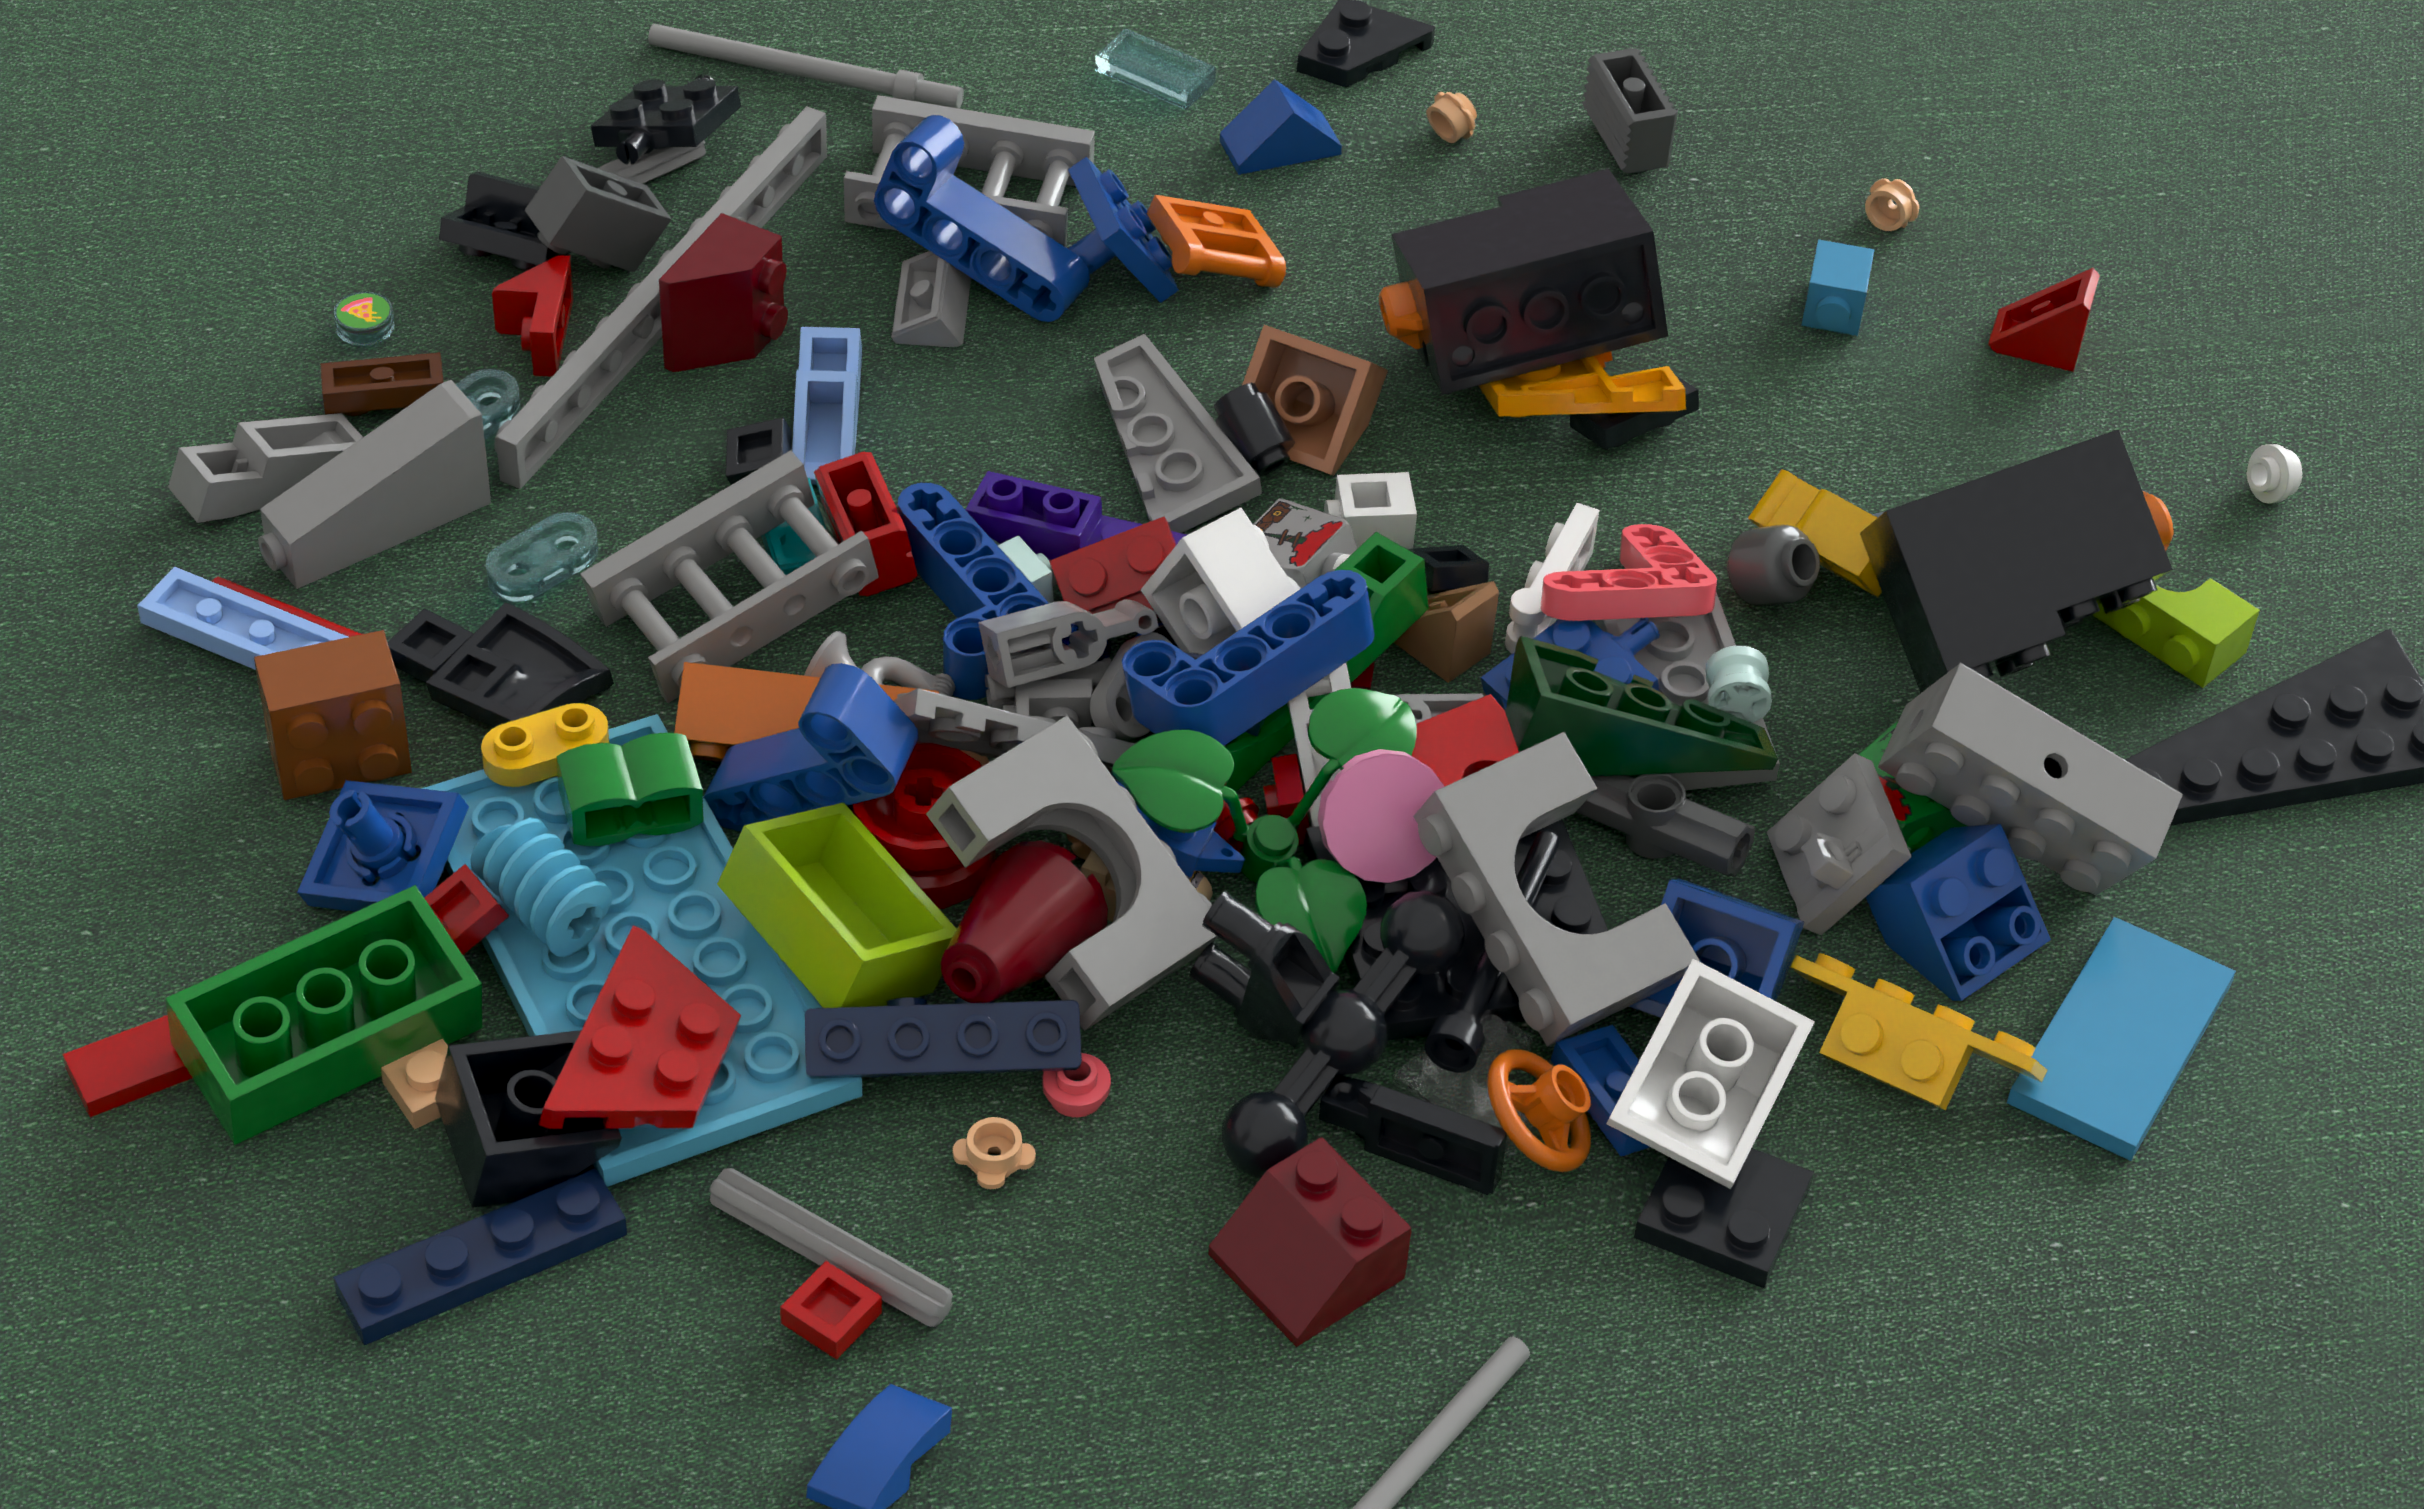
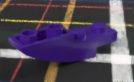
M987 471L965 509L993 540L1002 544L1019 535L1035 554L1042 553L1049 561L1143 525L1102 515V502L1099 496ZM1172 531L1177 545L1186 534Z

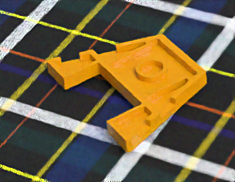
M1594 356L1479 385V388L1498 416L1526 417L1532 415L1686 410L1685 387L1669 366L1608 376Z

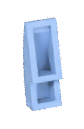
M801 327L799 370H796L792 452L803 463L807 478H810L812 484H817L814 471L819 466L855 454L862 361L860 328Z

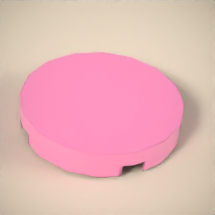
M1378 749L1357 755L1342 766L1344 769L1337 773L1333 781L1330 780L1321 794L1317 820L1323 844L1341 867L1365 881L1392 883L1415 876L1432 863L1437 856L1431 855L1422 844L1418 833V824L1413 816L1434 791L1445 786L1429 766L1405 752Z

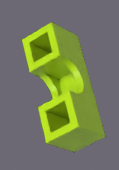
M2209 578L2198 588L2187 592L2169 591L2156 585L2158 591L2141 597V601L2105 614L2102 604H2099L2100 611L2093 614L2094 617L2204 688L2247 652L2260 610Z

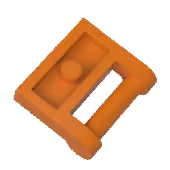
M1160 195L1154 196L1146 214L1161 234L1162 241L1172 250V266L1175 272L1197 275L1200 271L1254 279L1255 283L1259 286L1277 288L1281 285L1286 273L1284 257L1250 210Z

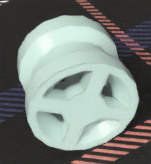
M1735 645L1722 648L1708 659L1705 669L1706 680L1710 687L1707 697L1708 705L1751 723L1758 721L1768 713L1772 703L1771 690L1767 683L1769 666L1766 657L1759 650L1749 646Z

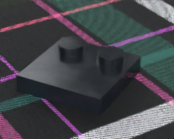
M1751 1148L1733 1186L1729 1189L1668 1157L1637 1220L1634 1238L1765 1288L1810 1190L1814 1171Z

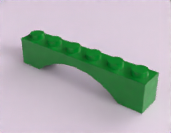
M1377 532L1369 537L1335 569V571L1351 570L1359 573L1366 580L1375 634L1372 643L1365 650L1346 662L1350 684L1429 609L1424 559ZM1328 694L1307 697L1309 709H1314L1316 704ZM1287 703L1266 717L1258 736L1244 732L1224 746L1234 759V770L1231 778L1225 785L1226 787L1237 792L1294 738Z

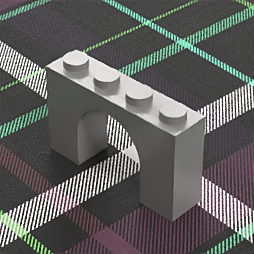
M1068 715L949 786L926 813L965 868L1018 835L1034 830H1054L1069 834L1084 842L1104 862L1112 877L1116 892V910L1112 924L1070 950L1045 976L1061 1000H1074L1078 1002L1080 1026L1084 1031L1199 956L1211 942L1218 938V936L1202 926L1203 919L1212 906L1211 902L1203 894L1197 892L1178 866L1171 848L1164 841L1158 839L1138 812L1132 795L1124 787L1118 785L1099 759L1092 741L1085 734L1079 732Z
M1565 732L1434 791L1413 816L1418 824V833L1422 844L1431 855L1437 856L1451 880V889L1457 904L1473 918L1485 939V948L1490 961L1499 971L1505 973L1519 997V1007L1522 1016L1531 1028L1540 1033L1547 1047L1675 984L1684 976L1692 959L1700 961L1666 903L1606 932L1577 934L1562 930L1547 922L1534 911L1522 894L1517 882L1514 865L1515 851L1519 839L1574 814L1598 789Z

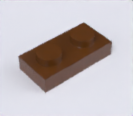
M440 352L320 363L325 415L342 413L344 415L357 416L365 414L370 410L401 407L405 409L439 384L444 383Z

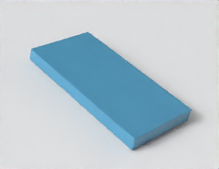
M2114 917L2036 1046L2032 1058L2048 1070L2043 1081L2039 1082L2020 1073L2011 1087L2007 1104L2132 1161L2228 992L2236 971Z

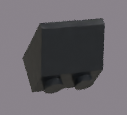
M581 1030L448 1046L435 1100L472 1208L516 1202L567 1181L620 1146L622 1137L619 1129H605L604 1117L565 1118L562 1129H548L539 1125L543 1107Z

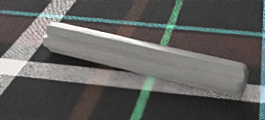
M725 1168L718 1178L713 1180L709 1189L712 1205L820 1266L825 1261H828L881 1295L882 1301L929 1327H937L950 1312L953 1305V1293L950 1289L733 1168Z

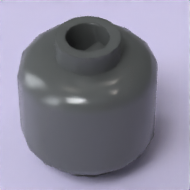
M1784 524L1753 528L1741 533L1732 544L1727 563L1728 577L1737 595L1747 604L1760 607L1791 604L1804 599L1811 591L1820 570L1818 551L1807 535L1797 527Z

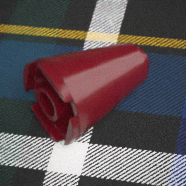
M1042 840L1019 842L998 856L988 870L942 956V975L952 992L969 1003H989L1045 977L1070 950L1106 928L1108 906L1102 887L1093 873L1086 878L1071 863L1076 858L1075 855L1063 847Z

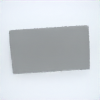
M931 251L904 260L901 267L892 340L896 344L961 346L964 340L971 277Z

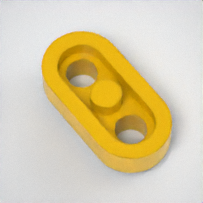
M572 703L498 725L491 729L482 740L481 752L484 772L493 782L507 787H521L558 776L556 756L586 744H610L607 718L602 711L594 706Z

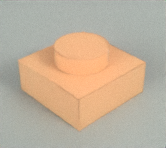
M443 1038L381 1067L384 1086L414 1129L441 1117L435 1096L448 1050V1045Z

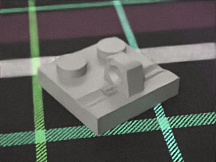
M1856 753L1767 831L1790 895L1796 903L1799 918L1801 921H1804L1803 928L1818 935H1823L1912 857L1873 762Z

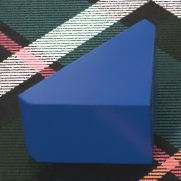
M1275 79L1220 132V143L1238 175L1341 155L1342 145L1323 113Z

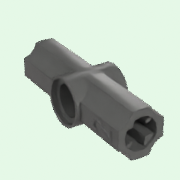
M1644 774L1637 778L1630 775L1591 776L1598 789L1583 803L1576 813L1624 832L1626 844L1631 851L1639 856L1655 859L1665 858L1675 853L1732 877H1735L1744 866L1748 852L1754 842L1755 826L1686 799L1685 787L1675 777L1668 774Z

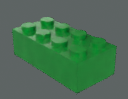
M416 885L165 998L171 1044L234 1145L382 1076L381 1067L442 1038L448 1045L483 1028L482 983Z

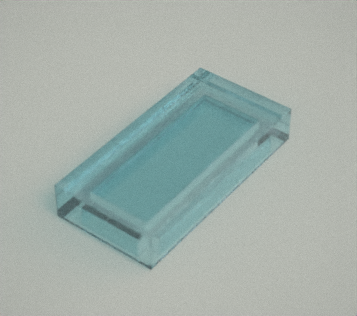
M1127 28L1096 55L1095 71L1185 110L1215 83L1216 67Z

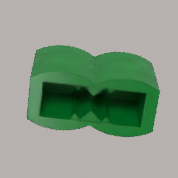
M654 733L633 739L622 746L609 743L586 744L556 756L558 789L573 844L581 846L609 845L631 838L638 833L646 835L674 834L691 829L704 822L703 789L686 735L679 733Z

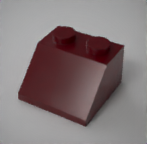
M721 213L659 279L664 369L680 372L753 359L771 340H776L781 336L788 320V309L784 307V281L787 267L783 262L781 235Z
M1320 1137L1269 1168L1211 1242L1208 1248V1255L1278 1329L1298 1347L1405 1279L1412 1227Z

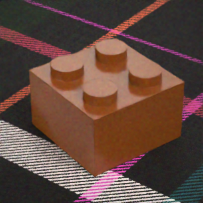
M384 630L254 657L268 745L284 800L339 789L343 787L345 780L371 782L412 773L401 685Z

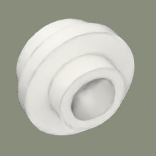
M2278 444L2262 445L2253 452L2248 463L2247 481L2252 493L2258 500L2264 503H2279L2298 490L2302 480V467L2299 458L2294 452Z

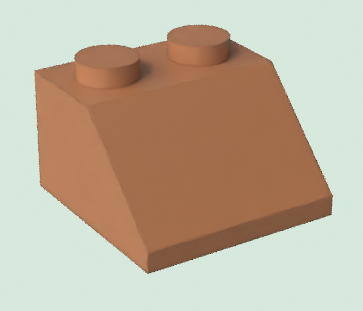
M1263 325L1242 385L1255 383L1260 393H1268L1295 441L1293 447L1287 452L1290 460L1334 476L1368 427L1388 370L1361 358Z

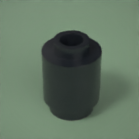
M1255 383L1244 384L1233 389L1214 404L1218 414L1216 419L1217 425L1253 470L1257 471L1259 476L1279 469L1290 460L1287 452L1293 447L1295 441L1268 393H1260Z

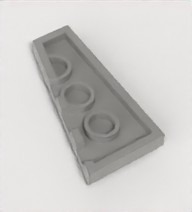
M1145 334L1094 357L1096 374L1149 522L1165 516L1171 531L1183 533L1262 494L1260 477Z
M919 688L909 693L898 694L897 699L893 700L918 729L919 739L916 744L934 743L959 750L971 751L981 756L992 758L1001 756L1057 722L1046 717L1025 716ZM1081 727L1078 729L1079 732L1085 734L1092 741L1099 759L1110 774L1115 761L1134 745V743L1116 739V732L1113 730L1099 727Z

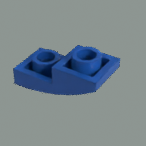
M890 1384L856 1416L831 1447L807 1485L806 1498L833 1509L888 1508L909 1490L911 1464L950 1433L952 1407Z

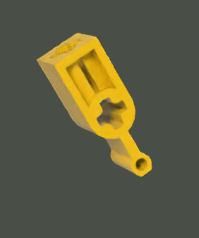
M1782 469L1748 517L1751 522L1759 528L1783 524L1799 528L1816 547L1821 566L1872 595L1879 597L1882 591L1860 535L1877 517L1828 490H1819L1792 473Z

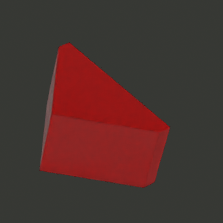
M2093 267L2000 308L1988 345L1995 353L2074 372L2100 275Z

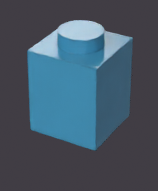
M1818 239L1801 326L1858 336L1874 249Z

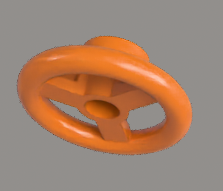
M1511 1049L1500 1053L1493 1060L1489 1068L1487 1086L1492 1108L1507 1136L1523 1154L1546 1169L1568 1172L1580 1167L1587 1159L1591 1147V1130L1586 1115L1591 1105V1099L1583 1080L1568 1066L1562 1064L1553 1066L1539 1055L1527 1050ZM1512 1070H1522L1538 1080L1531 1085H1515L1508 1081V1076ZM1516 1110L1525 1114L1528 1121L1539 1130L1544 1143L1531 1133ZM1569 1129H1570V1136H1571L1570 1146H1568V1144H1567V1142H1568V1135H1569Z

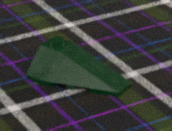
M1524 636L1519 637L1515 646L1506 706V716L1519 752L1565 732L1590 776L1774 769L1778 757L1765 728L1695 699H1687L1683 702L1682 706L1672 703L1663 693L1652 688L1654 683L1634 674L1631 683L1626 684L1594 671L1598 663L1596 658L1572 649Z

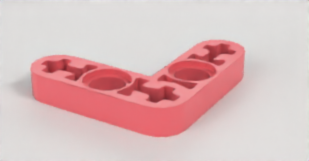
M1638 524L1625 527L1622 530L1619 560L1626 569L1562 571L1550 573L1543 578L1541 611L1547 616L1561 620L1584 621L1697 616L1712 612L1715 606L1717 586L1715 574L1675 532L1657 525Z

